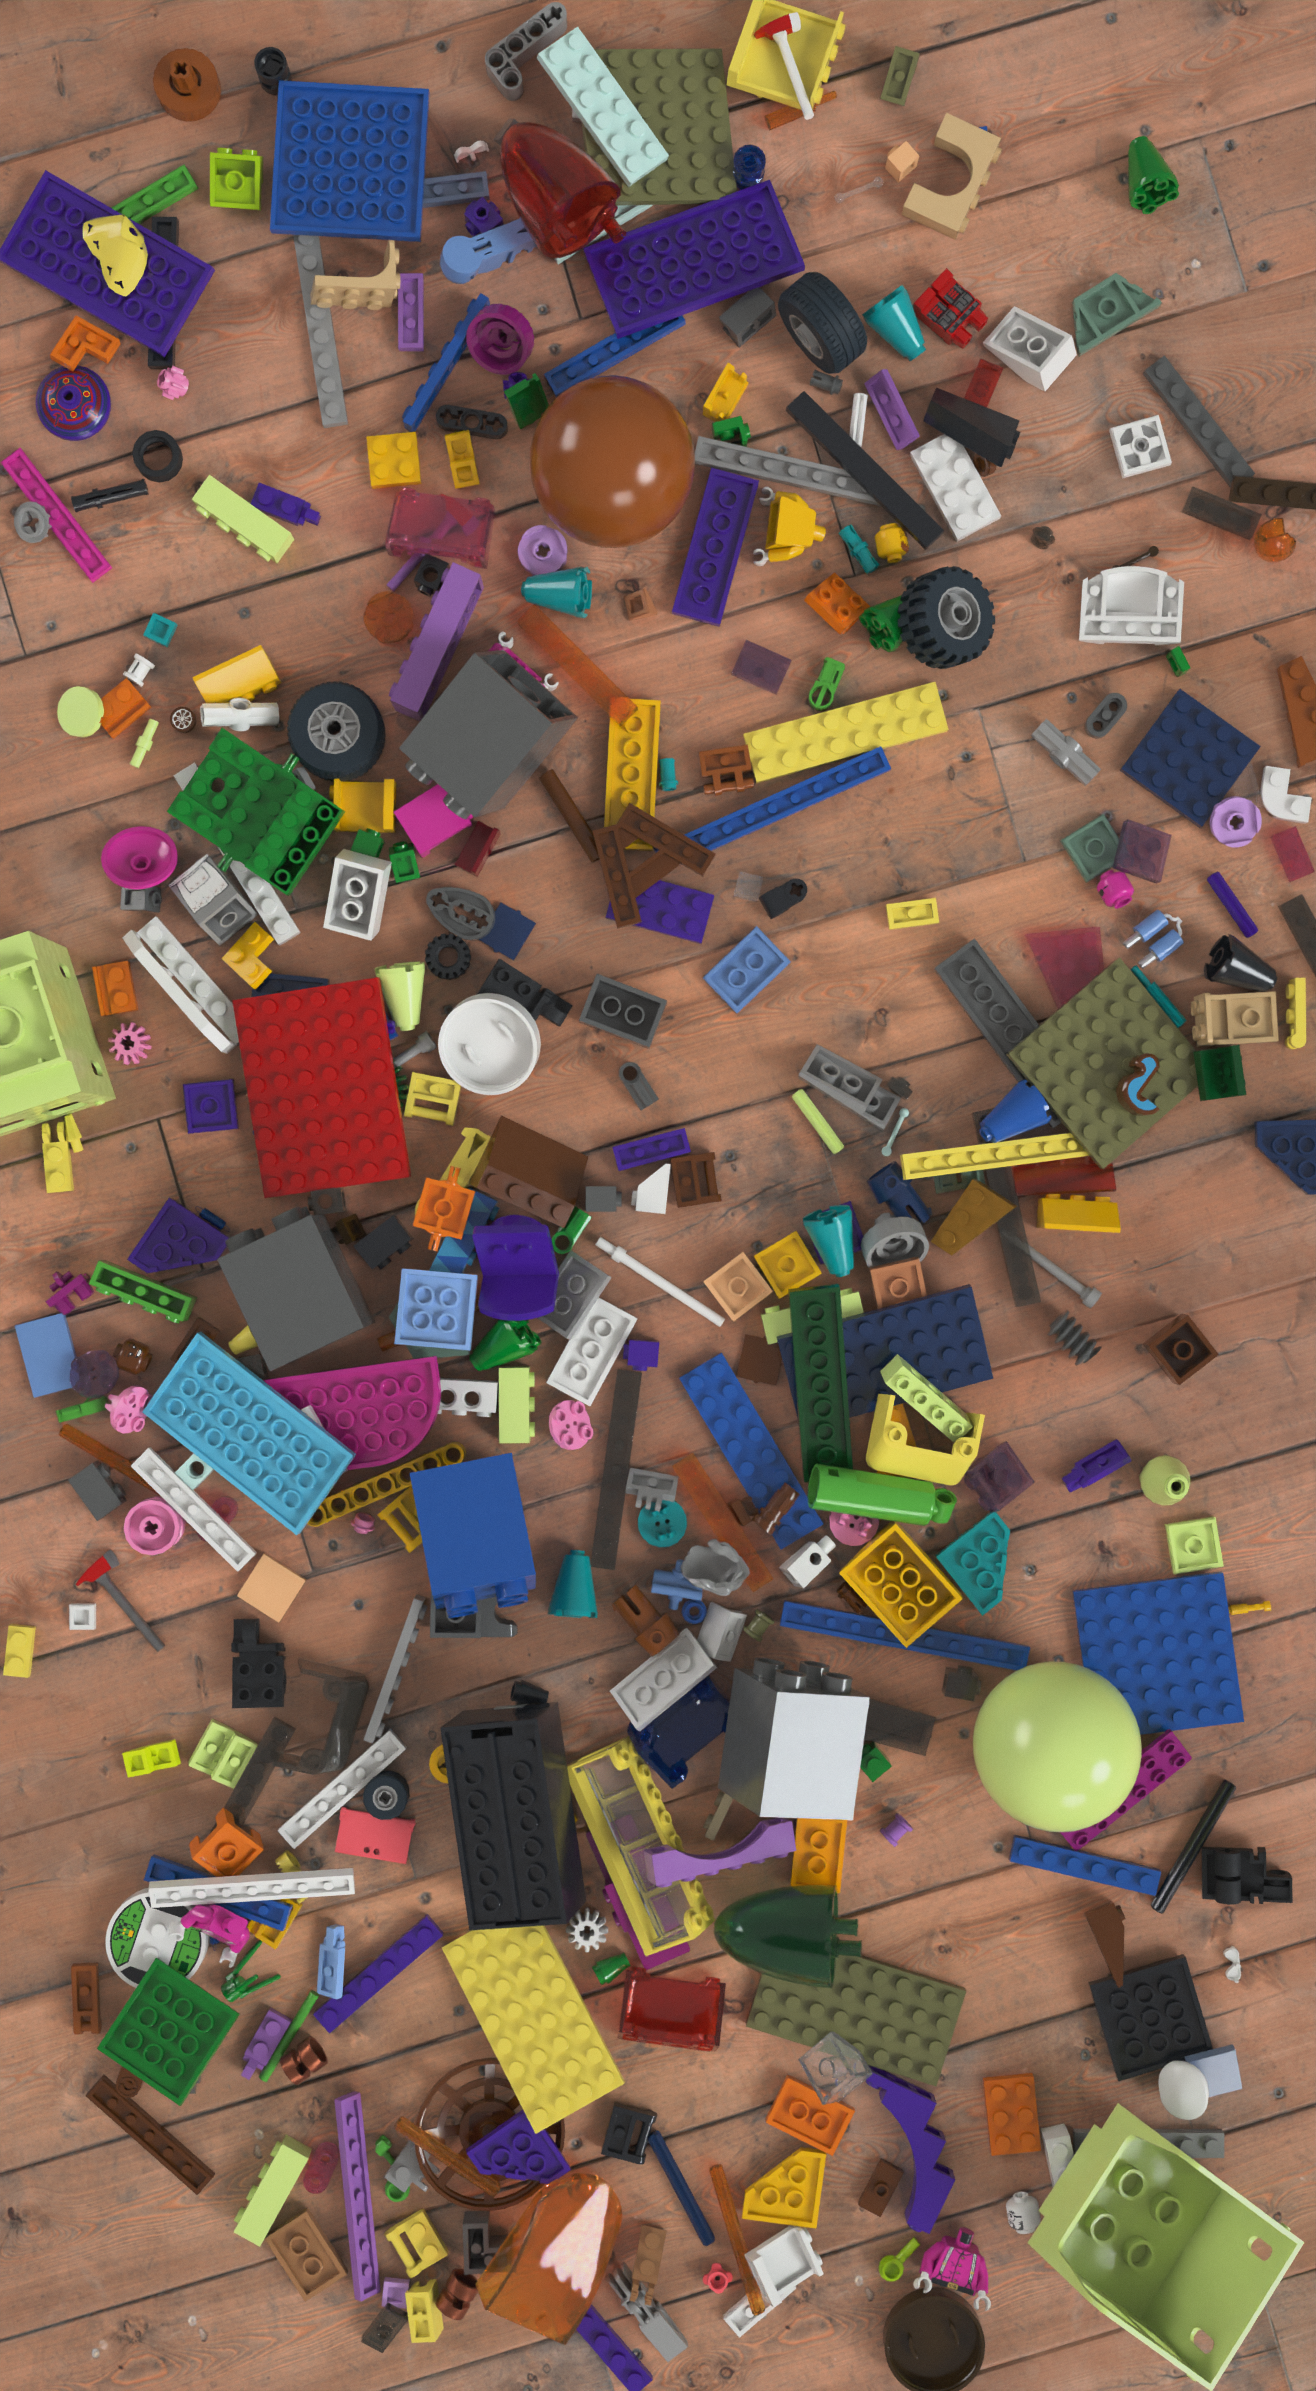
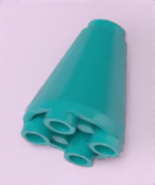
M903 285L862 314L865 322L901 356L907 357L909 362L926 350L923 345L925 341L909 293Z

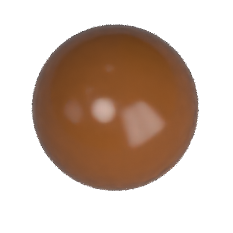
M598 376L569 387L557 396L545 410L537 424L531 442L529 457L530 474L540 505L548 517L562 531L574 539L591 546L624 548L653 538L663 531L680 513L687 501L694 479V445L690 431L681 413L658 389L645 382L626 376Z

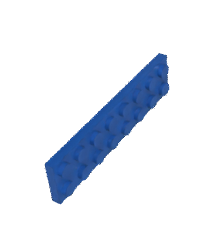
M722 1352L679 1377L747 1494L752 1497V1502L759 1509V1514L761 1512L760 1508H764L768 1504L770 1498L780 1489L784 1482L800 1494L794 1502L795 1504L781 1518V1524L774 1527L776 1530L772 1536L779 1548H785L822 1526L823 1522L815 1509L809 1508L807 1495Z

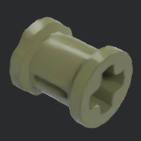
M756 1609L755 1617L748 1626H744L743 1630L749 1636L761 1642L763 1640L762 1635L769 1625H773L775 1621L760 1609Z

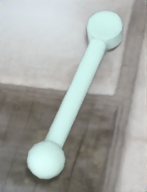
M902 1108L899 1111L900 1117L887 1145L882 1148L881 1152L884 1156H889L892 1152L891 1146L904 1118L909 1115L907 1108Z

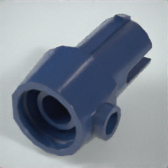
M896 1161L889 1163L866 1181L877 1203L885 1202L895 1217L912 1218L905 1208L906 1205H908L919 1222L925 1223L932 1216L931 1207L927 1208L910 1183L913 1179L903 1180L902 1167Z

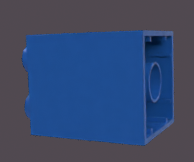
M512 1453L410 1473L430 1586L436 1609L446 1607L448 1618H457L477 1613V1600L496 1597L499 1608L528 1602V1590L536 1588V1572Z

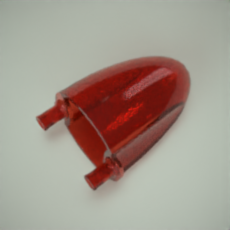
M520 122L511 126L505 132L500 146V162L505 186L521 222L544 256L548 258H562L571 255L589 244L603 230L609 235L614 244L624 239L623 236H626V231L622 229L614 218L618 209L615 203L621 196V190L612 177L591 155L562 133L539 123Z

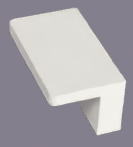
M715 1602L710 1603L697 1641L709 1657L731 1662L747 1614L727 1609Z

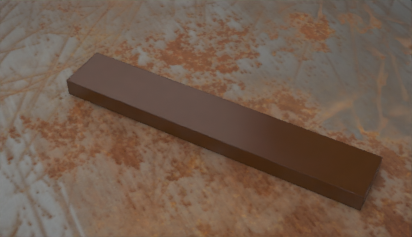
M103 2074L85 2095L196 2195L214 2177L215 2172L133 2099L124 2098L119 2095L116 2090V2084Z

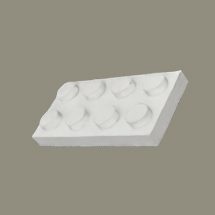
M943 434L910 452L913 463L956 542L1001 518L999 510L962 444Z
M598 1298L572 1339L567 1343L546 1383L591 1406L638 1318Z
M685 1628L669 1645L653 1657L651 1656L612 1688L610 1692L636 1730L640 1732L717 1667L692 1632Z

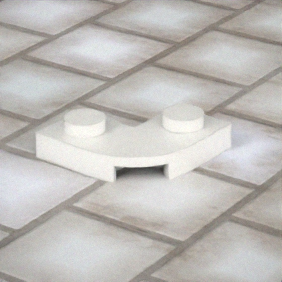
M1265 766L1263 768L1260 788V802H1263L1266 810L1273 815V818L1278 820L1308 823L1312 797L1287 794L1291 769Z

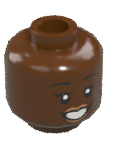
M131 1338L127 1339L123 1344L118 1343L113 1353V1357L117 1358V1368L133 1375H138L141 1371L145 1372L153 1356L148 1345Z

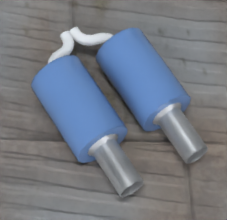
M1156 910L1133 928L1135 933L1123 942L1126 949L1132 947L1139 940L1145 943L1169 924L1166 917L1171 921H1177L1178 933L1172 929L1148 948L1150 953L1138 962L1142 969L1155 959L1161 962L1184 944L1181 938L1182 929L1180 927L1182 920L1178 916L1174 918L1170 914H1163L1161 911Z

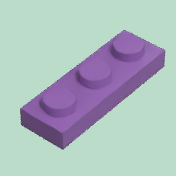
M400 273V289H398L399 351H424L423 273Z
M880 370L864 384L896 450H902L920 437L888 370Z

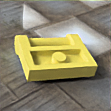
M412 1072L404 1116L410 1118L418 1116L446 1122V1125L454 1126L461 1085L455 1080ZM421 1099L449 1105L448 1112L415 1106V1100Z
M424 2208L390 2227L384 2233L386 2239L392 2242L407 2268L406 2273L409 2278L417 2276L425 2268L448 2256L449 2251ZM404 2231L421 2258L416 2262L400 2237V2234Z

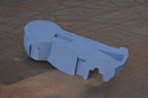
M526 209L521 212L520 219L472 238L454 236L446 241L440 255V266L443 275L453 283L464 284L473 279L477 274L487 273L500 268L502 262L508 261L510 264L521 250H527L529 253L534 247L540 248L545 245V228L539 217L531 210Z

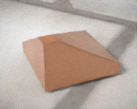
M645 588L624 596L629 621L657 615V610Z

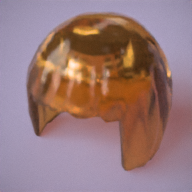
M1273 518L1261 525L1255 533L1254 547L1262 560L1276 563L1292 555L1296 547V540L1288 533L1285 534L1283 518Z

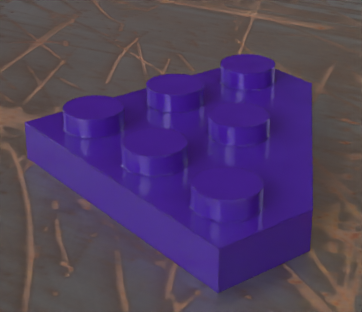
M169 1197L127 1260L146 1273L216 1261L227 1249L225 1240L230 1237Z
M524 2110L515 2114L466 2149L467 2155L480 2174L504 2175L505 2178L524 2181L530 2179L550 2185L571 2170L569 2163L547 2130L544 2129L535 2134Z

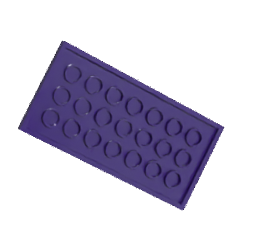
M45 170L0 248V262L165 358L215 269L129 219L144 237L148 253L147 264L140 281L130 294L122 296L108 287L104 279L100 260L92 254L83 239V224L95 218L122 214ZM88 224V226H89L88 232H90V229L92 228L93 225ZM129 228L130 233L137 236L136 231L133 228ZM93 241V243H95L97 245V248L99 249V241ZM107 266L108 270L110 271L109 274L111 275L112 268ZM115 281V284L120 285L121 288H124L122 285V281Z
M770 180L583 248L585 258L617 339L805 270L804 261Z

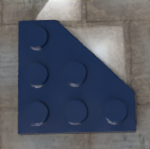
M1316 1120L1254 1122L1255 1147L1306 1195H1316Z

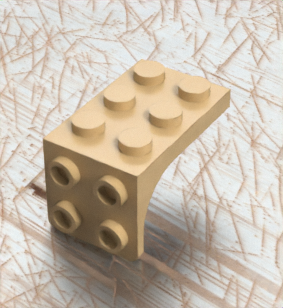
M394 240L388 241L383 260L384 271L376 276L345 277L315 275L310 294L311 305H317L320 308H330L332 305L342 306L345 309H355L357 306L367 307L370 310H380L382 307L391 308L393 299H397V289H400V273H396V264H399V248H395Z
M1276 991L1223 995L1203 993L1195 996L1194 1001L1191 1002V1015L1195 1016L1192 1037L1193 1041L1197 1042V1047L1279 1041Z

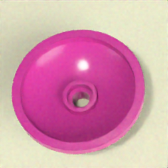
M143 826L128 828L114 835L104 846L101 855V863L106 876L113 883L128 889H146L162 883L173 873L178 860L175 843L166 833L156 828Z

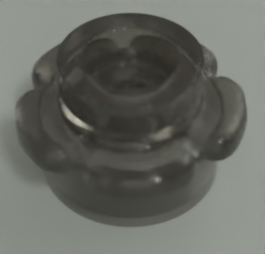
M1041 526L1033 529L1034 533L1031 537V542L1037 548L1044 550L1055 542L1053 531L1049 527Z

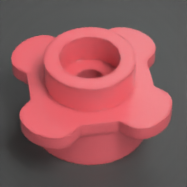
M713 2263L709 2273L704 2274L703 2283L709 2285L710 2289L715 2293L720 2294L727 2287L728 2282L732 2281L733 2276L730 2271L726 2272L720 2263Z

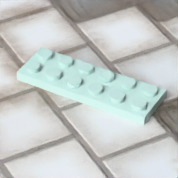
M578 26L538 53L537 60L628 187L668 159L669 155Z

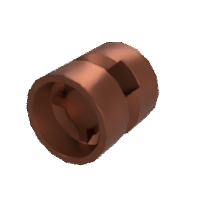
M308 2036L297 2045V2050L291 2049L280 2057V2064L284 2073L295 2085H299L311 2075L310 2071L317 2072L328 2063L322 2046L312 2036Z
M453 2269L446 2281V2287L442 2288L435 2301L436 2307L445 2316L454 2320H462L470 2307V2302L474 2300L480 2289L479 2281L472 2274L464 2275V2270Z

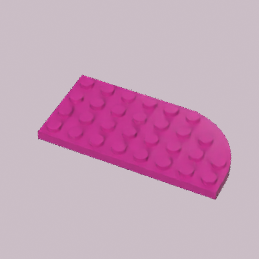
M437 1356L263 1380L300 1410L309 1405L312 1406L324 1429L356 1453L347 1467L348 1470L385 1465L413 1451L432 1429L441 1400Z

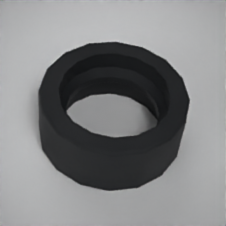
M159 430L147 431L139 436L134 444L132 452L134 463L141 474L150 481L159 483L169 481L180 471L183 462L182 451L175 439L168 433ZM153 443H165L172 451L171 462L162 470H151L144 463L143 454L145 450Z

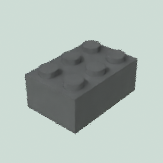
M596 974L579 1022L650 1049L667 1005V1000Z

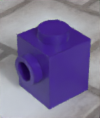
M630 1339L629 1344H624L623 1359H628L627 1365H632V1370L647 1371V1367H658L659 1341Z

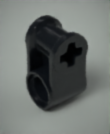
M795 878L761 895L759 900L769 918L773 919L801 902L807 894V885L803 880ZM791 885L802 887L800 891L801 896L797 897L796 894L791 895L789 893L792 890Z

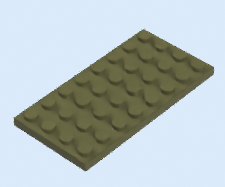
M775 1928L746 2020V2027L937 2087L966 1989Z

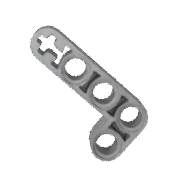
M552 2L486 52L485 65L487 75L507 100L516 101L524 92L522 74L518 68L566 32L567 13L565 6L561 3ZM534 32L541 33L538 37H534L531 34ZM514 47L522 48L518 52H514L511 50ZM494 62L502 63L499 67L492 66ZM512 81L517 83V85L513 87H509L506 85L507 83Z

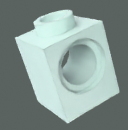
M193 1453L175 1474L194 1490L214 1469ZM195 1461L203 1464L204 1471L202 1474H198L193 1470V1463Z

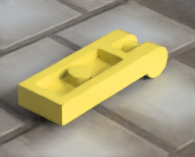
M1294 978L1289 980L1285 990L1286 998L1289 999L1286 1023L1289 1024L1290 1033L1285 1039V1045L1289 1049L1301 1048L1306 1043V978Z

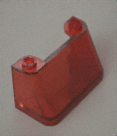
M631 1967V1970H626L617 2038L626 2041L691 2050L717 2051L720 2045L726 1983H720V1979L716 1977H706L705 1981L700 1983L652 1977L646 1973V1968Z

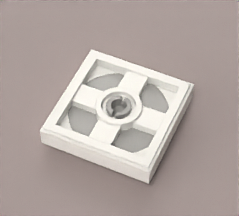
M1159 415L1110 428L1109 433L1122 479L1171 465L1172 461Z

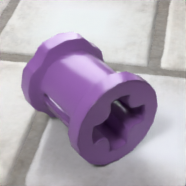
M897 1813L895 1819L886 1828H881L880 1832L896 1847L898 1845L897 1841L906 1832H911L913 1828Z

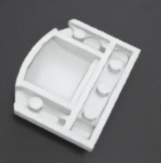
M1139 566L1107 569L1101 571V574L1089 581L1088 577L1083 580L1079 641L1096 644L1138 643L1169 645L1181 643L1184 582L1179 579V582L1168 576L1167 572Z

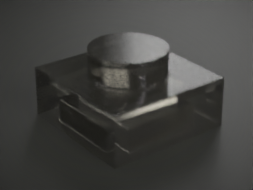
M899 1076L897 1079L891 1077L885 1085L886 1088L903 1100H907L913 1092L909 1089L910 1084Z

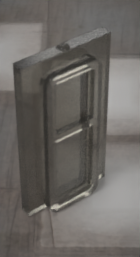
M870 1699L864 1739L926 1756L936 1717Z

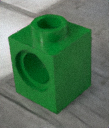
M369 828L366 829V832L359 829L350 851L379 858L385 842L380 838L381 834Z

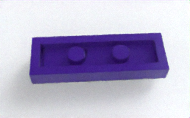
M685 1128L612 1147L618 1171L691 1152Z

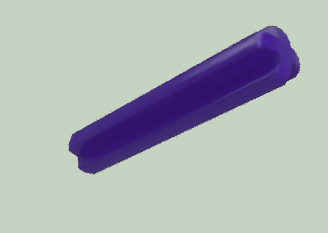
M1217 871L1207 878L1208 883L1244 936L1249 938L1258 932L1257 926L1220 872Z

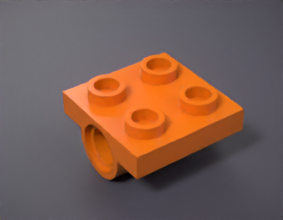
M835 572L812 590L804 599L836 632L843 635L858 621L859 616L864 610L870 607Z

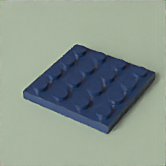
M1179 689L1120 771L1201 828L1211 816L1214 806L1221 802L1261 746L1186 692Z

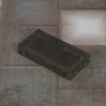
M387 2302L362 2335L361 2342L383 2353L408 2321V2313Z

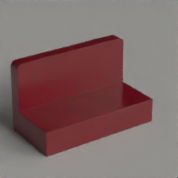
M478 821L455 866L478 877L501 835L500 830L495 827L493 829Z

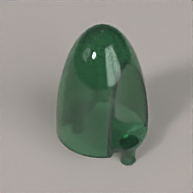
M797 1885L757 1892L727 1906L720 1912L714 1922L713 1931L715 1939L728 1956L756 1972L787 1982L832 1989L835 1978L836 1958H839V1955L858 1957L862 1955V1940H840L838 1934L858 1936V1919L838 1918L837 1885Z

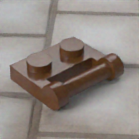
M715 1152L670 1158L678 1208L722 1201L721 1194H718L713 1162L716 1159ZM702 1161L704 1162L708 1196L701 1197L696 1162Z

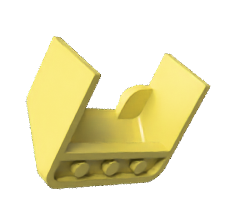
M878 1394L866 1453L868 1466L882 1472L945 1485H956L959 1483L978 1454L985 1415L966 1413L973 1428L964 1437L957 1439L953 1444L952 1453L947 1454L906 1445V1428L901 1423L891 1421L895 1396Z

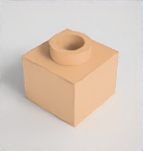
M905 141L900 147L896 145L888 152L885 169L899 183L917 167L919 155Z

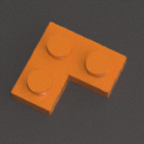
M76 315L51 352L50 357L56 363L74 371L86 352L108 364L121 343L115 336Z

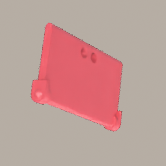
M341 1807L335 1852L402 1864L407 1863L411 1835L416 1825V1819L395 1817L391 1820H380L373 1817L369 1812Z

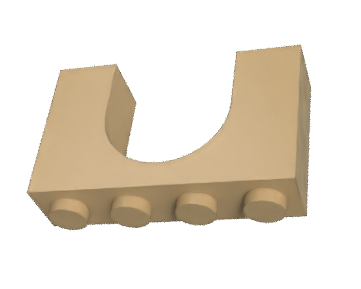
M946 113L936 134L934 146L961 158L969 169L970 182L963 191L951 196L939 195L914 183L903 206L902 215L955 240L959 232L964 234L970 220L966 216L970 209L975 210L980 199V195L977 192L980 186H986L991 172L988 171L991 162L996 164L1002 149L999 148L1001 138Z

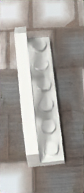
M157 916L138 932L130 930L122 937L134 956L195 1026L221 1052L228 1054L239 1044L233 1003ZM141 938L148 944V946L168 967V969L161 966L155 960V958L148 952V950L140 941ZM174 975L198 1003L190 1000L172 979ZM203 1009L222 1029V1031L229 1037L230 1040H228L215 1026H213L208 1021V1019L201 1012Z

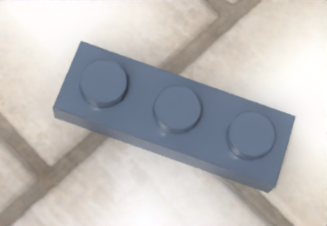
M487 172L426 178L424 182L423 208L478 201L481 197H484L485 200H490Z

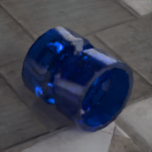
M744 145L734 155L733 176L736 180V187L740 190L762 183L764 180L766 158L758 146Z

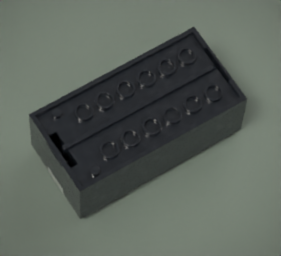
M558 1702L464 1710L440 1727L469 1931L567 1924L586 1902V1894Z

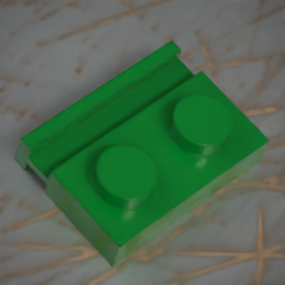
M536 373L532 374V379L528 381L524 379L504 391L520 430L541 418V414L549 406L541 381Z

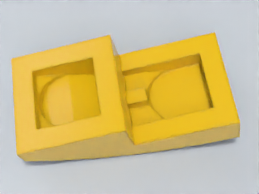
M470 431L445 434L455 489L480 484Z

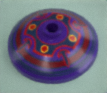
M78 365L74 371H71L63 366L49 373L41 382L36 395V410L40 421L50 433L64 440L79 441L92 437L106 424L111 411V397L106 384L94 371ZM68 394H73L71 400H66Z

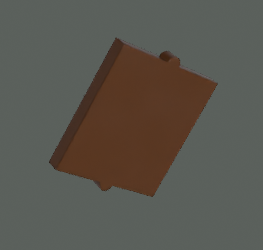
M745 1334L736 1377L753 1380L755 1384L762 1382L776 1385L782 1362L778 1342L768 1345L766 1336L761 1338Z

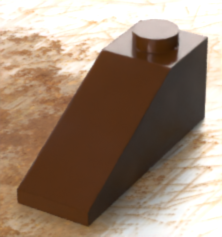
M1110 1901L1084 1912L1113 1980L1119 1988L1123 1986L1125 1927L1122 1921L1126 1918L1120 1905L1115 1906Z

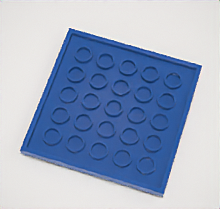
M279 80L270 217L271 233L421 242L429 89Z
M1222 1571L1072 1590L1083 1667L1098 1673L1120 1691L1134 1713L1140 1735L1165 1732L1168 1729L1175 1731L1244 1722L1224 1574Z

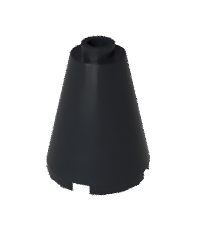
M1228 934L1229 937L1223 935L1214 944L1209 953V956H1212L1210 964L1205 963L1204 966L1205 979L1211 982L1266 992L1275 986L1277 982L1276 970L1231 934Z

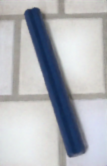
M655 2130L651 2132L648 2142L704 2246L712 2244L715 2241V2236L660 2131Z

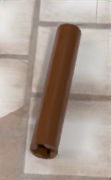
M554 769L547 771L539 777V780L591 863L599 860L593 831Z

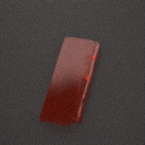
M1090 1156L1088 1157V1164H1085V1157L1064 1159V1165H1060V1160L1039 1162V1166H1036L1035 1163L1013 1167L1016 1196L1116 1191L1113 1163H1110L1104 1169H1100Z

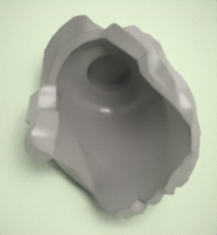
M711 1539L707 1543L709 1547L699 1545L691 1547L680 1568L682 1575L695 1587L720 1596H727L732 1591L737 1590L750 1574L743 1558L738 1555L737 1551L729 1543Z

